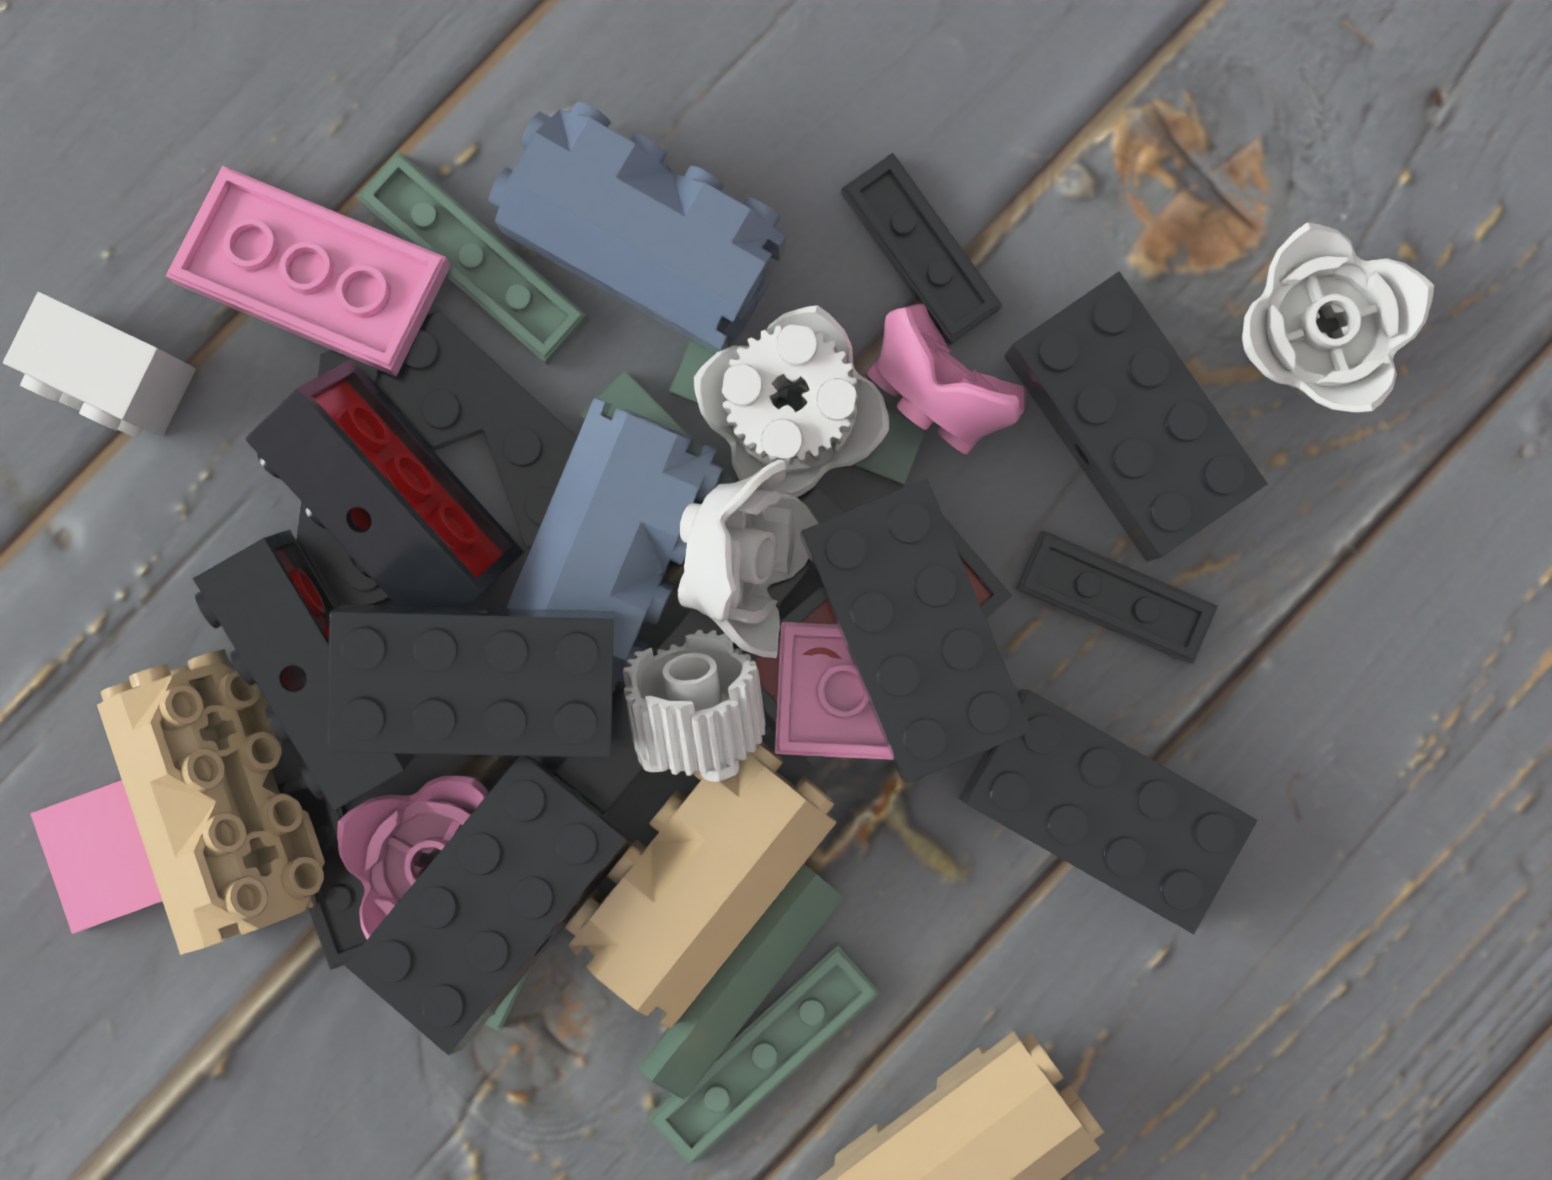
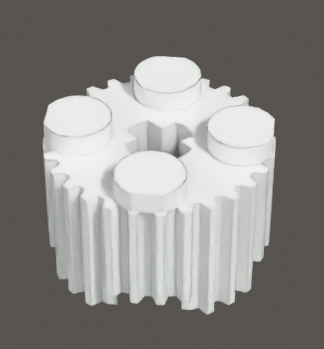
M790 324L783 329L780 326H775L774 334L772 335L763 330L761 331L760 340L757 341L752 337L749 338L750 347L748 349L738 348L737 352L740 358L739 360H730L729 365L731 367L725 372L722 394L727 399L723 403V408L730 414L727 417V421L735 429L734 433L741 441L744 440L743 443L750 451L756 449V453L761 458L768 454L772 462L784 459L787 465H792L794 458H798L801 464H806L807 457L812 456L815 461L820 460V452L825 451L831 454L833 452L831 444L837 443L841 445L843 442L842 431H850L851 422L848 419H855V405L858 404V393L855 391L857 390V380L853 378L852 364L846 363L845 352H837L836 342L831 340L825 343L823 333L819 332L815 335L806 326ZM785 382L792 386L802 383L809 389V391L802 394L806 405L797 412L789 405L783 406L779 410L773 405V400L780 397L776 389Z
M697 630L695 634L685 636L686 642L682 647H678L675 644L670 645V650H657L658 655L653 656L652 648L645 651H636L634 653L635 659H628L627 667L623 668L626 686L624 693L633 744L638 761L643 769L648 772H664L671 769L672 774L675 775L680 771H685L687 776H691L694 771H699L704 779L713 782H719L735 776L740 770L739 759L745 760L747 758L746 752L754 753L756 751L755 744L762 743V735H765L766 732L760 678L756 662L751 661L749 654L742 655V649H734L732 640L725 633L719 636L717 631L713 630L708 634H704L703 630Z

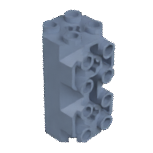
M577 101L571 112L559 109L552 117L539 111L531 119L524 132L521 145L526 149L514 170L508 167L505 168L496 179L490 192L489 202L499 208L495 222L501 232L714 354L729 348L727 336L734 340L737 339L773 276L764 271L766 264L770 258L779 262L785 250L786 237L776 227L781 217L770 207L758 200L747 198L744 204L724 194L721 192L724 187L723 183L699 167L691 165L685 176L672 173L671 169L663 163L667 152L657 143L637 133H634L630 140L608 128L611 123L608 117L586 103Z
M594 398L506 608L614 611L612 692H614L619 682L625 684L623 668L627 667L628 659H635L634 653L636 651H645L649 647L650 642L639 638L645 622L657 625L675 584L663 579L670 562L673 561L682 565L685 561L687 543H684L680 536V522L683 512L689 504L696 503L697 500L703 502L706 496L717 487L725 466L714 462L718 449L706 444L703 446L700 455L690 451L695 441L694 438L627 409L622 411L616 408L613 417L607 416L612 403Z

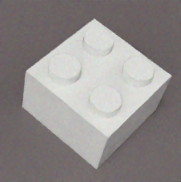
M37 292L3 361V364L25 374L20 386L54 402L63 403L80 411L79 414L115 431L119 430L135 438L139 437L143 428L164 436L196 371V368L168 353L40 292Z

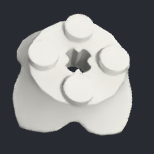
M1306 223L1295 231L1277 250L1269 266L1264 292L1260 298L1250 305L1244 316L1242 333L1244 350L1249 360L1265 377L1278 384L1288 385L1303 391L1318 404L1332 410L1353 413L1371 412L1381 405L1393 390L1397 376L1393 363L1394 355L1400 348L1413 340L1426 323L1433 299L1434 284L1406 263L1388 258L1370 261L1362 260L1356 256L1351 241L1338 230L1321 224ZM1318 310L1322 311L1326 319L1336 317L1340 328L1331 333L1333 338H1329L1326 333H1321L1316 324V320L1320 318Z
M818 305L784 313L772 322L766 331L769 335L774 334L775 326H780L781 329L790 324L806 326L815 335L819 332L823 333L825 343L831 340L836 342L837 352L844 351L846 363L852 364L853 378L857 380V390L855 391L858 393V404L855 405V419H848L851 422L850 431H842L843 442L841 445L837 443L831 444L833 450L831 454L822 451L820 452V460L815 461L810 456L807 457L806 464H801L798 458H794L792 465L785 463L787 470L785 480L774 492L795 497L801 496L814 488L821 477L829 470L852 466L866 459L883 441L889 431V416L882 394L873 382L862 377L855 370L852 345L845 330L828 312ZM731 346L717 352L699 369L694 376V387L702 416L710 428L724 437L730 444L732 466L738 479L741 481L771 464L772 461L768 454L761 458L756 453V449L750 451L743 443L744 440L741 441L734 433L735 429L727 421V417L730 414L723 408V403L727 401L722 394L724 374L731 367L729 365L731 359L739 360L738 348L748 349L750 347ZM788 382L781 384L776 389L780 397L788 400L789 391H799L802 394L809 391L802 383L792 386ZM776 398L775 400H773V405H774V406H775L776 401H777L778 398Z
M783 460L772 462L747 479L735 483L719 484L706 496L702 505L696 503L689 504L684 510L680 522V536L682 541L687 543L685 572L682 575L678 589L680 604L683 607L696 609L702 614L709 616L742 650L769 658L777 657L780 619L779 611L776 607L778 601L770 597L767 589L771 584L792 578L804 567L809 557L801 540L800 533L806 528L819 524L807 505L797 497L774 492L785 480L787 474L785 461Z

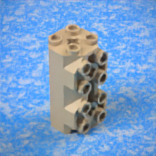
M218 650L195 657L187 661L189 666L170 671L168 664H164L129 676L130 681L100 691L103 702L97 704L180 955L223 942L222 938L227 939L258 930L317 906L314 894L319 891L324 880L322 868L325 861L309 813L302 809L298 800L287 794H280L272 771L277 766L282 755V741L275 734L266 717L265 709L270 707L257 684L249 686L241 678L233 662L229 661L226 650Z
M763 742L755 744L756 751L754 753L746 752L747 758L745 760L739 759L740 770L733 777L713 782L704 779L699 771H694L693 775L700 781L691 793L686 797L677 789L649 823L650 826L659 832L651 843L646 847L636 839L607 875L616 883V886L608 896L605 897L596 889L565 927L575 936L568 947L576 956L584 946L594 955L586 967L600 982L636 1011L647 1017L650 1016L656 1007L662 1009L663 1014L660 1024L669 1029L674 1026L837 823L836 819L828 813L835 805L832 802L833 799L805 776H802L797 784L789 780L778 771L779 767L783 764V759Z
M1013 1031L990 1049L976 1048L944 1072L937 1079L936 1090L891 1124H875L835 1155L834 1167L816 1180H1060L1100 1150L1095 1139L1102 1135L1104 1131L1070 1084L1060 1092L1056 1088L1055 1084L1064 1077L1033 1034L1030 1032L1020 1040Z

